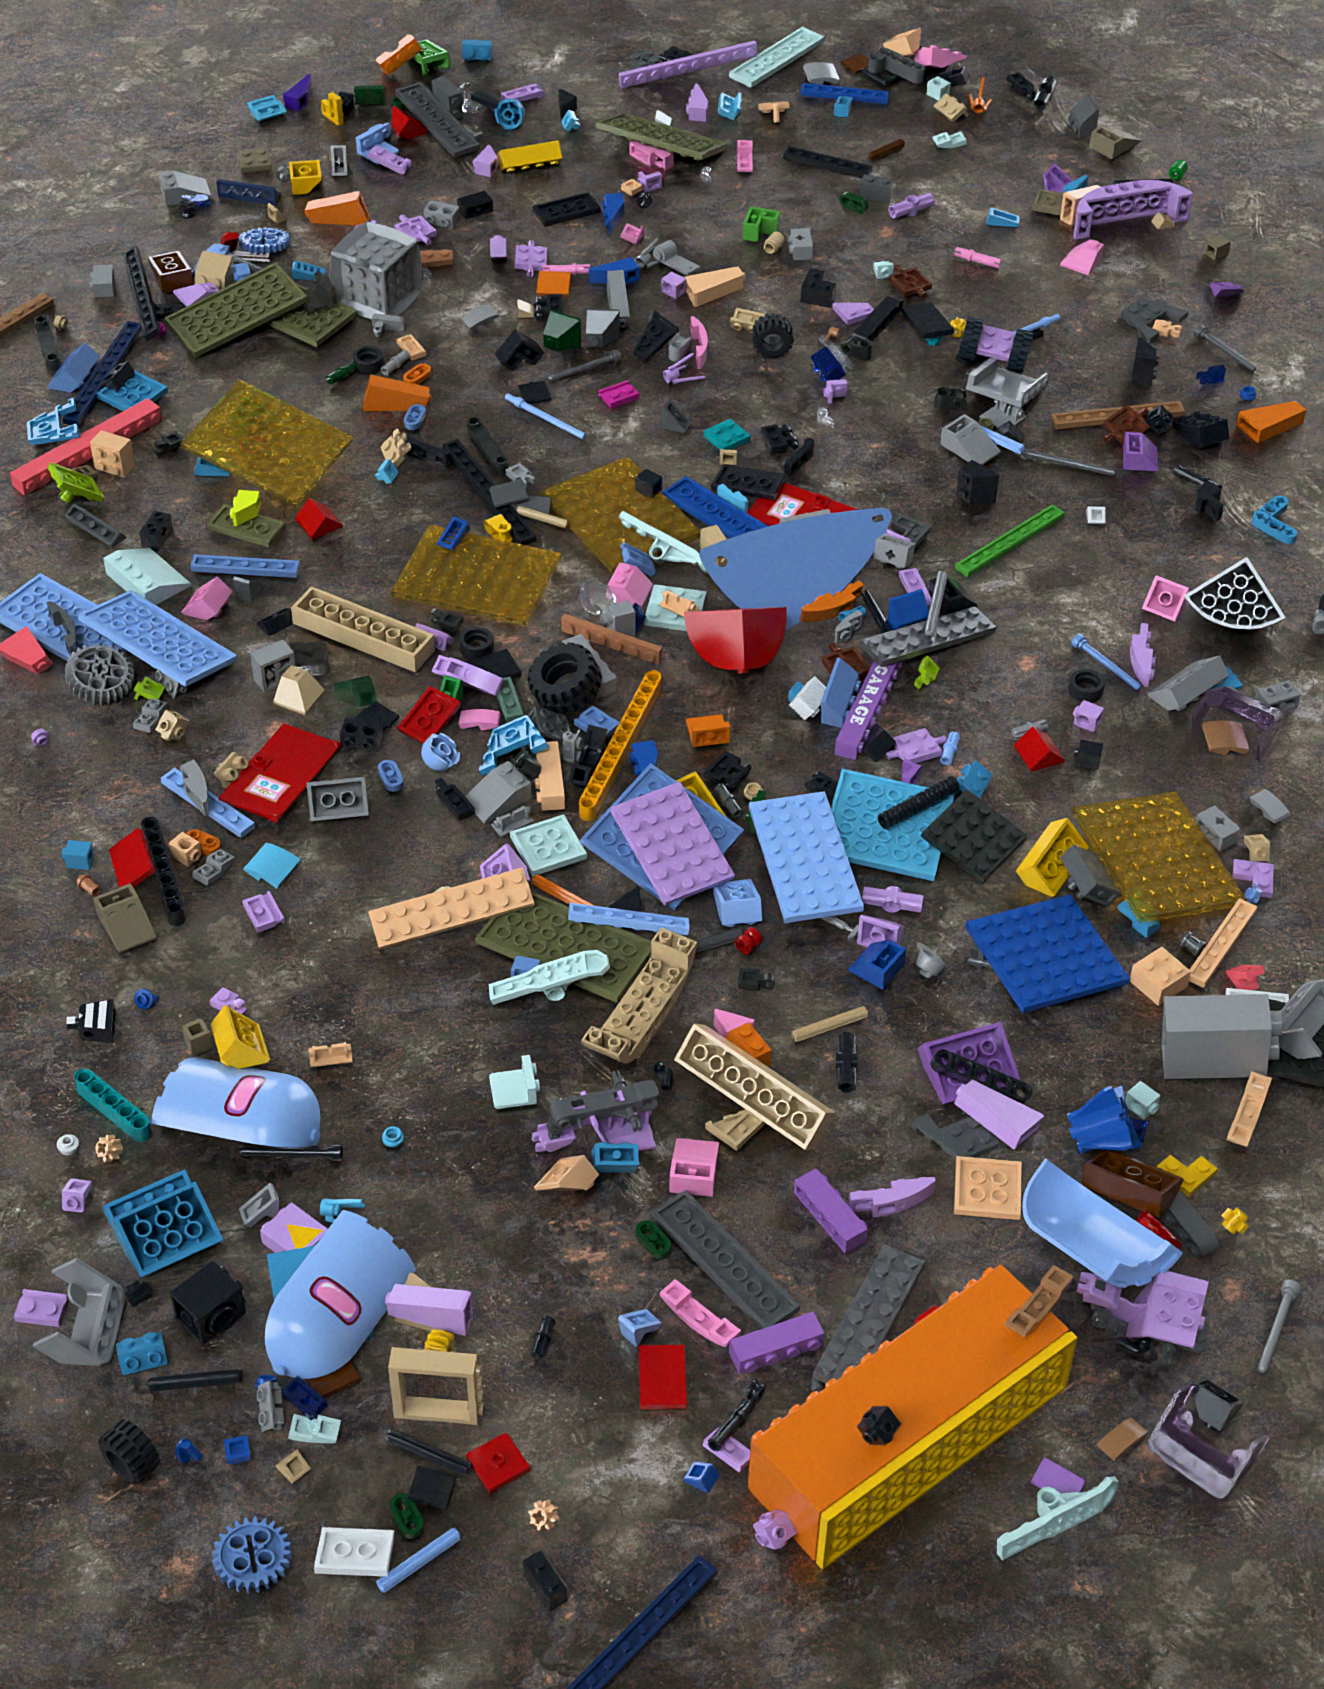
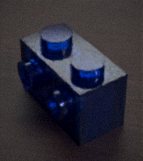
M824 346L810 356L813 362L810 365L815 372L819 371L818 375L823 382L840 380L846 376L842 365L827 346Z

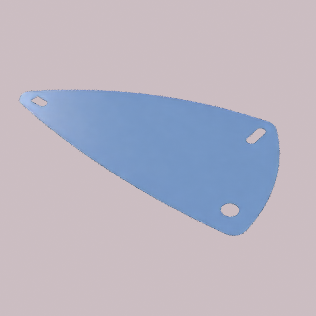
M873 508L830 513L788 521L747 532L705 547L700 551L699 557L714 582L739 608L786 607V631L801 622L799 619L803 606L811 604L818 596H823L828 592L833 596L836 592H841L874 553L876 538L885 534L891 522L892 514L886 508ZM881 514L884 518L883 521L879 522L872 520V517ZM719 556L725 557L727 565L720 567L716 564L715 559Z

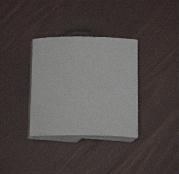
M813 62L803 65L810 83L822 85L824 81L837 84L839 81L833 64Z

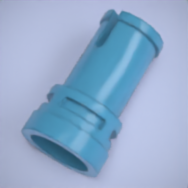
M860 605L852 610L842 611L838 615L839 621L841 622L858 610L864 617L866 610Z

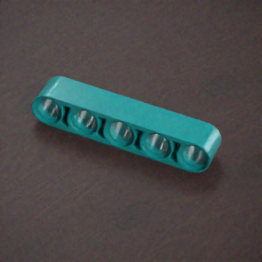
M83 1068L76 1071L74 1080L80 1096L135 1141L146 1142L151 1138L152 1131L147 1115L91 1070Z

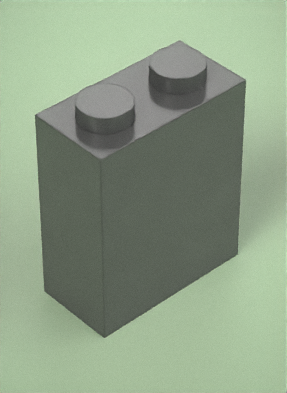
M445 76L432 80V94L457 120L463 119L462 92Z

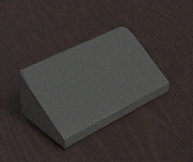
M522 479L489 488L495 508L528 499Z
M528 495L527 500L515 502V510L517 511L518 506L550 514L551 498Z

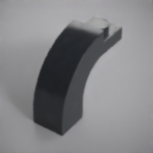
M588 725L582 753L578 761L572 763L568 782L587 786L605 752L606 747L604 745L608 729Z

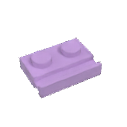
M270 891L265 895L259 894L242 900L243 907L257 933L275 927L280 922L282 924L285 923L284 917Z
M23 1289L22 1298H20L14 1314L15 1322L59 1327L66 1309V1302L69 1300L67 1294Z

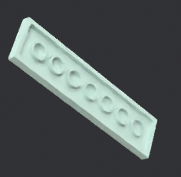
M801 27L730 71L729 77L752 88L822 44L824 36Z

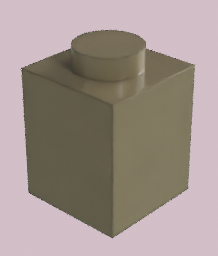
M1219 234L1206 240L1204 253L1214 261L1229 255L1231 241Z
M202 1018L182 1026L185 1043L193 1056L212 1049L210 1032Z

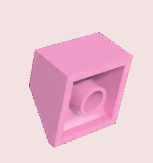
M620 562L608 583V601L620 603L629 600L632 607L642 609L653 588V583L637 566Z
M215 577L196 590L181 613L203 620H208L211 617L216 618L222 612L221 607L229 602L232 590L221 579Z

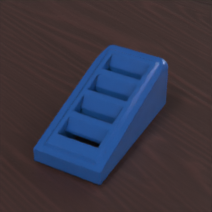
M453 516L437 541V545L453 551L469 532V522Z

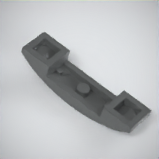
M48 601V612L54 626L62 625L67 635H64L66 649L71 657L72 652L76 653L78 648L73 621L63 608Z

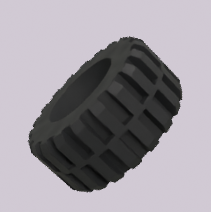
M569 642L567 644L559 643L558 646H551L547 651H542L540 656L534 659V664L530 666L527 677L528 686L542 708L561 714H567V712L574 713L577 709L586 707L585 705L587 703L590 704L594 699L593 697L597 696L598 688L602 684V673L591 652L580 644L575 645V643ZM576 672L568 681L554 685L563 675Z

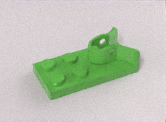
M427 39L418 41L422 50L413 56L412 59L421 64L423 75L429 73L428 67L431 66L438 70L450 68L448 51Z

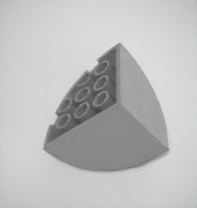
M1248 557L1184 595L1189 604L1203 617L1213 623L1231 629H1261L1286 619Z

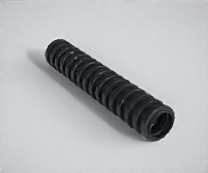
M949 776L878 815L880 826L884 829H889L904 819L913 816V814H917L932 804L959 791L957 779Z

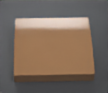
M1223 720L1203 722L1202 728L1210 752L1226 755L1229 751L1246 754L1250 750L1241 723Z

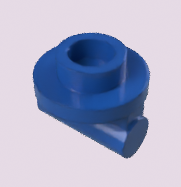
M145 988L137 990L134 994V1002L140 1009L150 1008L152 1004H157L159 1001V996L153 995Z
M181 1439L175 1448L176 1457L181 1463H187L190 1459L199 1461L203 1457V1454L189 1439Z

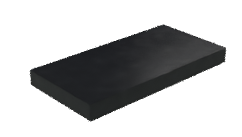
M586 192L533 206V212L544 227L601 213V207L591 194Z
M932 302L901 307V313L923 339L954 334V328Z
M723 464L711 484V490L718 491V486L724 484L733 493L739 491L744 496L775 500L787 480V474Z
M508 649L464 661L501 678L511 677V679L521 676V670ZM462 683L463 694L477 690Z

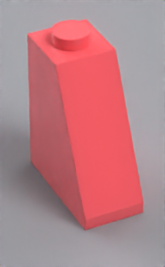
M27 626L0 643V653L4 658L36 674H40L53 665Z

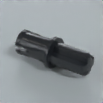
M543 1316L541 1318L539 1328L534 1333L535 1342L531 1356L537 1359L543 1357L546 1345L552 1339L551 1332L555 1325V1320L550 1316Z

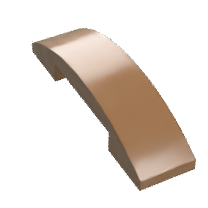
M1053 1265L1042 1278L1040 1286L1020 1309L1017 1308L1004 1326L1024 1338L1030 1335L1059 1302L1074 1276Z

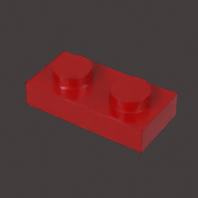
M225 233L221 238L220 244L228 245L230 251L236 250L239 240L238 233Z

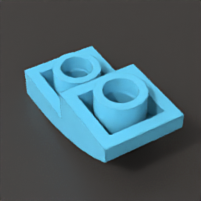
M724 484L718 486V496L742 511H748L749 502L745 496L739 491L733 493Z

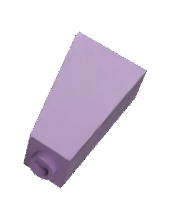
M971 1080L966 1085L962 1084L956 1091L958 1096L954 1104L1014 1150L1038 1131L1044 1118L1043 1114L974 1080Z
M395 1284L392 1291L388 1292L385 1298V1305H387L388 1315L463 1336H466L473 1319L472 1294L469 1291Z

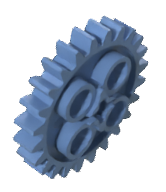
M260 227L258 229L253 228L252 231L247 230V232H243L239 237V247L242 250L245 249V252H256V254L259 252L262 254L265 252L268 254L271 252L276 253L277 250L282 251V249H286L290 244V237L287 231L284 232L283 229L279 230V228L273 229V227L269 229L267 227H264V229Z
M255 1516L253 1521L249 1523L245 1517L244 1524L242 1525L235 1521V1528L232 1529L227 1526V1535L220 1533V1541L214 1542L216 1550H212L214 1558L212 1563L213 1567H215L216 1576H220L221 1583L227 1581L229 1589L236 1585L237 1592L246 1587L247 1594H249L251 1588L255 1587L259 1593L260 1586L262 1585L270 1589L269 1582L272 1581L277 1584V1575L285 1576L283 1568L290 1567L289 1559H292L290 1551L292 1548L291 1543L288 1542V1534H284L282 1526L276 1529L275 1521L268 1525L267 1518H264L259 1523L257 1516ZM247 1537L252 1538L257 1566L256 1573L252 1572ZM260 1540H267L264 1543H258ZM237 1545H243L241 1548H234ZM264 1561H271L266 1565L261 1564ZM241 1566L246 1567L243 1570H237Z

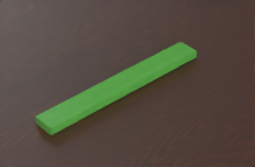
M1053 504L956 563L955 569L966 577L973 575L1063 519L1065 512Z

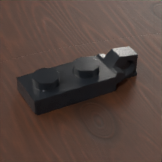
M1020 72L1007 75L1006 80L1022 95H1026L1027 99H1035L1036 91L1034 84Z
M442 777L435 780L438 798L458 821L475 813L474 806L455 784L448 785Z

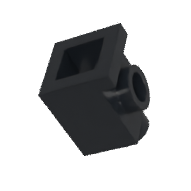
M340 91L339 97H341L343 102L342 112L348 116L355 107L354 95Z

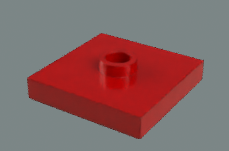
M507 1432L466 1454L467 1461L472 1463L473 1470L489 1494L530 1472L529 1464Z

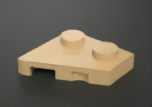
M746 1109L739 1111L737 1114L724 1116L721 1121L715 1123L708 1121L705 1123L706 1130L736 1151L764 1126V1121Z

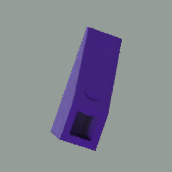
M311 74L306 75L283 94L284 107L299 112L308 105L312 89Z

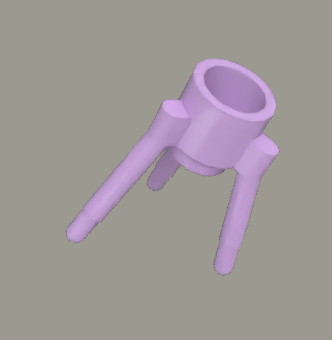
M694 353L689 354L663 371L665 381L667 383L673 382V384L705 379V376L678 379L680 377L679 371L686 368V365L678 366L694 356Z

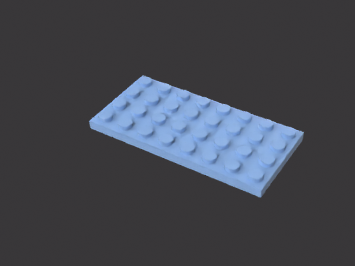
M41 573L0 602L1 624L15 632L27 626L41 647L66 661L70 657L64 640V635H67L62 625L54 626L48 612V601L59 605L72 619L79 649L82 650L83 645L87 648L90 647V643L93 646H97L99 642L100 646H104L105 643H107V647L114 645V649L120 648L121 653L127 651L78 620L79 613L93 608L97 604Z
M132 590L79 613V621L185 687L237 661L236 654Z
M825 791L749 802L750 814L785 923L863 911L864 905Z

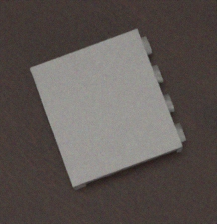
M989 358L969 373L966 389L1021 408L1043 389H1046L1048 373L1043 374L1036 380L998 367L999 359Z

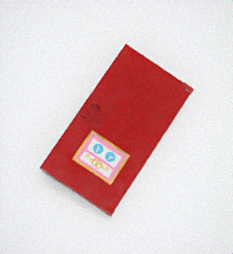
M784 483L775 500L758 498L746 513L765 525L772 526L780 524V518L827 509L831 513L859 509L831 500V498L821 494L812 493Z
M283 723L260 751L250 759L249 765L238 774L237 779L231 782L218 797V800L277 823L307 788V782L314 780L341 748L342 744L333 739L329 740Z

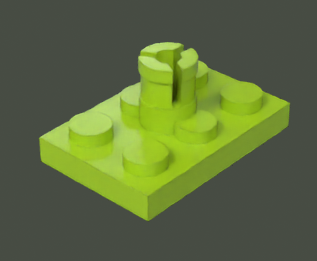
M52 462L47 467L51 477L56 481L57 487L63 490L59 496L65 502L71 503L75 495H81L90 501L95 500L98 502H102L105 498L92 477Z

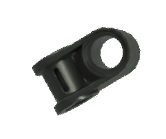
M850 335L847 341L843 342L840 346L841 351L845 355L862 361L872 358V341L869 339Z
M940 387L936 390L934 406L941 410H963L967 406L965 400L966 392L961 388Z
M522 746L520 748L521 752L515 759L511 760V763L517 771L530 779H535L540 774L541 765L537 761L535 754Z

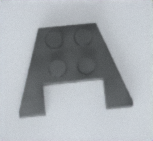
M1140 298L1122 310L1121 317L1131 327H1135L1140 336L1144 335L1148 343H1151L1159 337V332L1150 327L1155 323L1156 319L1160 320L1167 316L1180 323L1188 317L1189 311Z
M928 1114L911 1121V1127L914 1130H920L925 1134V1138L929 1141H935L941 1146L943 1151L956 1159V1156L977 1158L999 1147L998 1137L971 1116L942 1129L937 1127Z

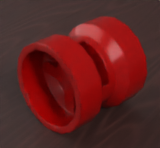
M749 927L744 931L743 935H739L734 940V944L739 952L748 955L753 951L754 947L762 943L763 939L758 930Z

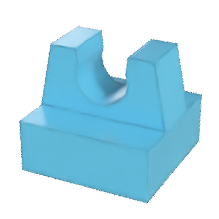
M568 110L562 120L564 130L569 132L571 128L578 130L580 127V123H577L579 121L578 118H576L571 110Z
M388 459L382 463L378 469L379 473H376L375 477L378 481L384 480L388 484L392 483L399 472L392 461Z

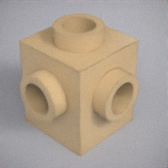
M165 710L155 730L160 732L161 737L165 740L171 741L173 739L180 741L189 720L177 712Z

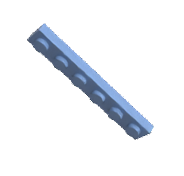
M194 554L191 563V571L288 578H297L300 567L299 561L197 554Z

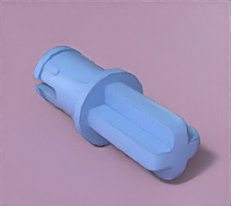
M950 732L947 742L943 745L940 762L944 765L952 764L953 756L958 751L957 745L960 739L958 732Z

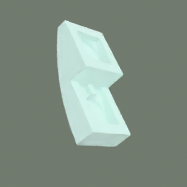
M947 132L932 137L939 148H954L967 144L962 132L950 136Z
M294 1414L288 1439L310 1443H336L341 1420L321 1415L314 1419Z

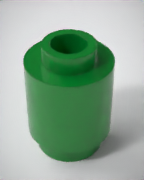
M1184 160L1175 161L1169 169V177L1176 181L1180 180L1188 169L1187 163Z

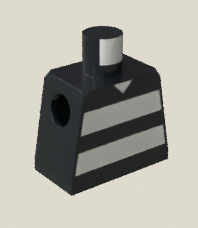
M114 999L82 1004L79 1006V1016L67 1017V1029H78L81 1040L114 1043L116 1023Z

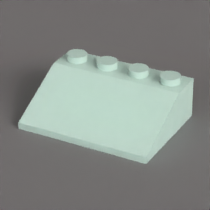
M150 548L117 550L103 558L106 574L126 592L132 590L155 605L191 586V583Z

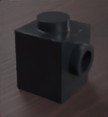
M645 469L635 477V491L652 499L662 491V476Z
M1081 739L1079 747L1075 746L1073 756L1077 758L1076 766L1098 770L1103 743Z

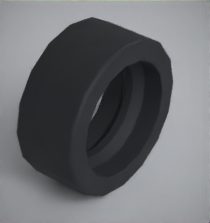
M375 346L360 347L352 354L353 363L357 366L355 369L361 374L378 373L381 371V367L384 366L383 352ZM369 358L375 359L374 361L370 362L361 361Z
M471 627L463 631L459 637L460 652L468 659L481 657L494 651L493 634L486 628ZM474 640L486 642L485 645L479 647L468 645L469 642Z
M1091 669L1077 670L1070 677L1069 694L1080 702H1083V700L1090 703L1095 702L1103 695L1105 680L1097 671ZM1088 682L1096 686V688L1084 689L1077 684Z

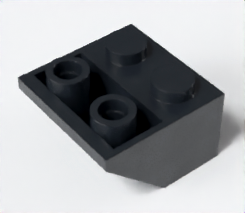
M947 576L940 611L947 615L970 607H977V603L961 584ZM937 578L931 579L929 583V594L931 596V599L933 597Z

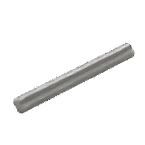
M939 571L925 628L926 636L930 635L932 637L935 635L947 581L946 571Z

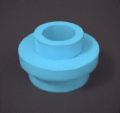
M395 1126L388 1127L382 1134V1141L388 1147L399 1146L404 1140L403 1132Z

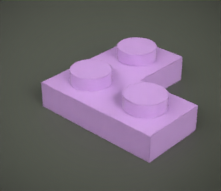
M1234 859L1232 879L1252 881V886L1256 883L1257 888L1262 891L1260 897L1272 898L1274 864Z

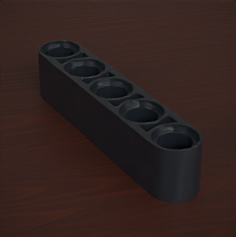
M886 296L855 329L853 335L869 339L873 342L901 312L903 301Z
M939 1050L931 1059L930 1064L935 1072L961 1083L968 1084L971 1080H974L1021 1104L1026 1103L1032 1095V1088L1029 1084L951 1051ZM937 1057L944 1058L946 1060V1065H941L938 1062ZM957 1066H963L966 1069V1073H960ZM978 1073L985 1076L986 1080L984 1082L977 1078ZM998 1081L1002 1082L1005 1085V1090L999 1089L996 1083ZM1016 1090L1023 1091L1025 1098H1020Z

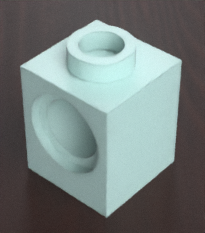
M937 76L928 81L927 95L939 101L945 94L950 95L951 83Z
M1139 1081L1126 1094L1127 1107L1143 1120L1150 1114L1154 1115L1160 1107L1158 1104L1160 1095L1142 1081Z

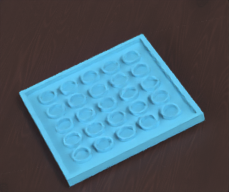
M842 769L831 811L849 863L934 881L941 852L920 836L953 803L955 793L917 814H913V816L904 819L893 827L884 829L878 822V815L924 791L928 787Z

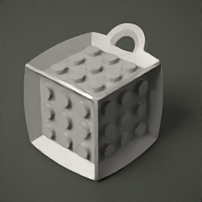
M364 222L356 227L336 245L330 255V278L334 299L356 309L359 316L372 319L374 313L398 316L421 292L422 261L417 239L391 227L371 222Z

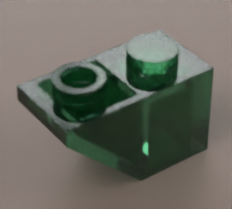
M370 675L333 683L337 700L356 707L371 705L376 701V692Z

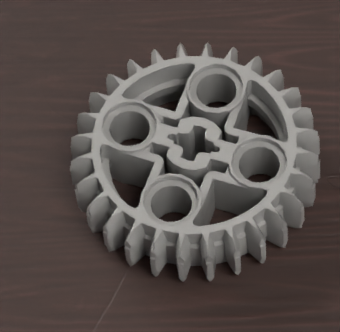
M99 642L97 646H93L90 643L88 648L83 645L82 650L77 648L76 653L72 652L71 657H68L65 665V678L69 690H73V695L79 694V700L84 697L86 703L91 700L93 705L95 702H99L102 705L105 701L109 705L110 700L116 703L117 697L123 699V694L127 695L128 690H131L134 683L135 671L130 657H126V652L121 653L120 648L115 650L114 645L107 647V643L104 646H100Z

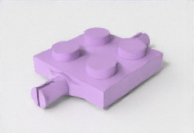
M401 214L399 219L402 222L394 225V229L417 239L418 242L423 241L426 245L432 243L431 237L437 236V230L421 215L415 218H407L404 214Z
M531 240L528 242V246L516 245L515 269L527 270L528 277H530V273L531 277H533L534 271H543V265H547V247H535V242L532 241L531 244Z
M925 728L893 737L896 741L893 745L895 750L886 752V758L890 760L899 757L902 760L906 759L914 763L942 756V749L939 745L946 743L947 738L945 735L933 738Z

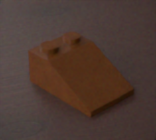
M179 251L148 257L158 286L163 293H172L174 290L194 285L191 268Z

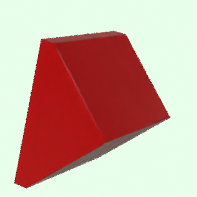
M310 498L295 517V520L311 539L343 527V524L326 505Z
M1034 726L1014 744V748L1031 772L1065 762L1064 757L1049 735Z

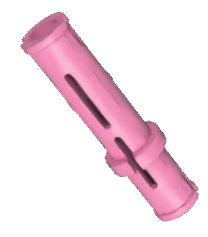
M958 246L955 251L961 253L955 252L954 256L967 259L968 262L974 261L997 269L1001 266L995 262L1002 263V259L977 253L972 249L966 250Z
M573 263V265H543V271L571 272L573 276H576V274H589L588 268H590V264L576 265V263Z

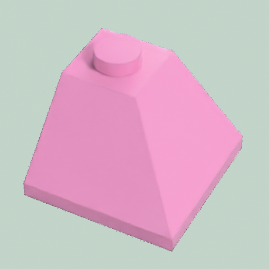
M1090 239L1074 247L1060 263V266L1089 275L1102 260L1104 244Z

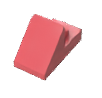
M1242 964L1226 970L1227 976L1236 988L1243 990L1258 989V976L1265 973L1263 965Z

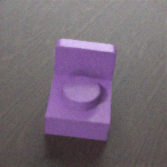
M904 759L902 762L901 781L916 785L920 780L921 766Z

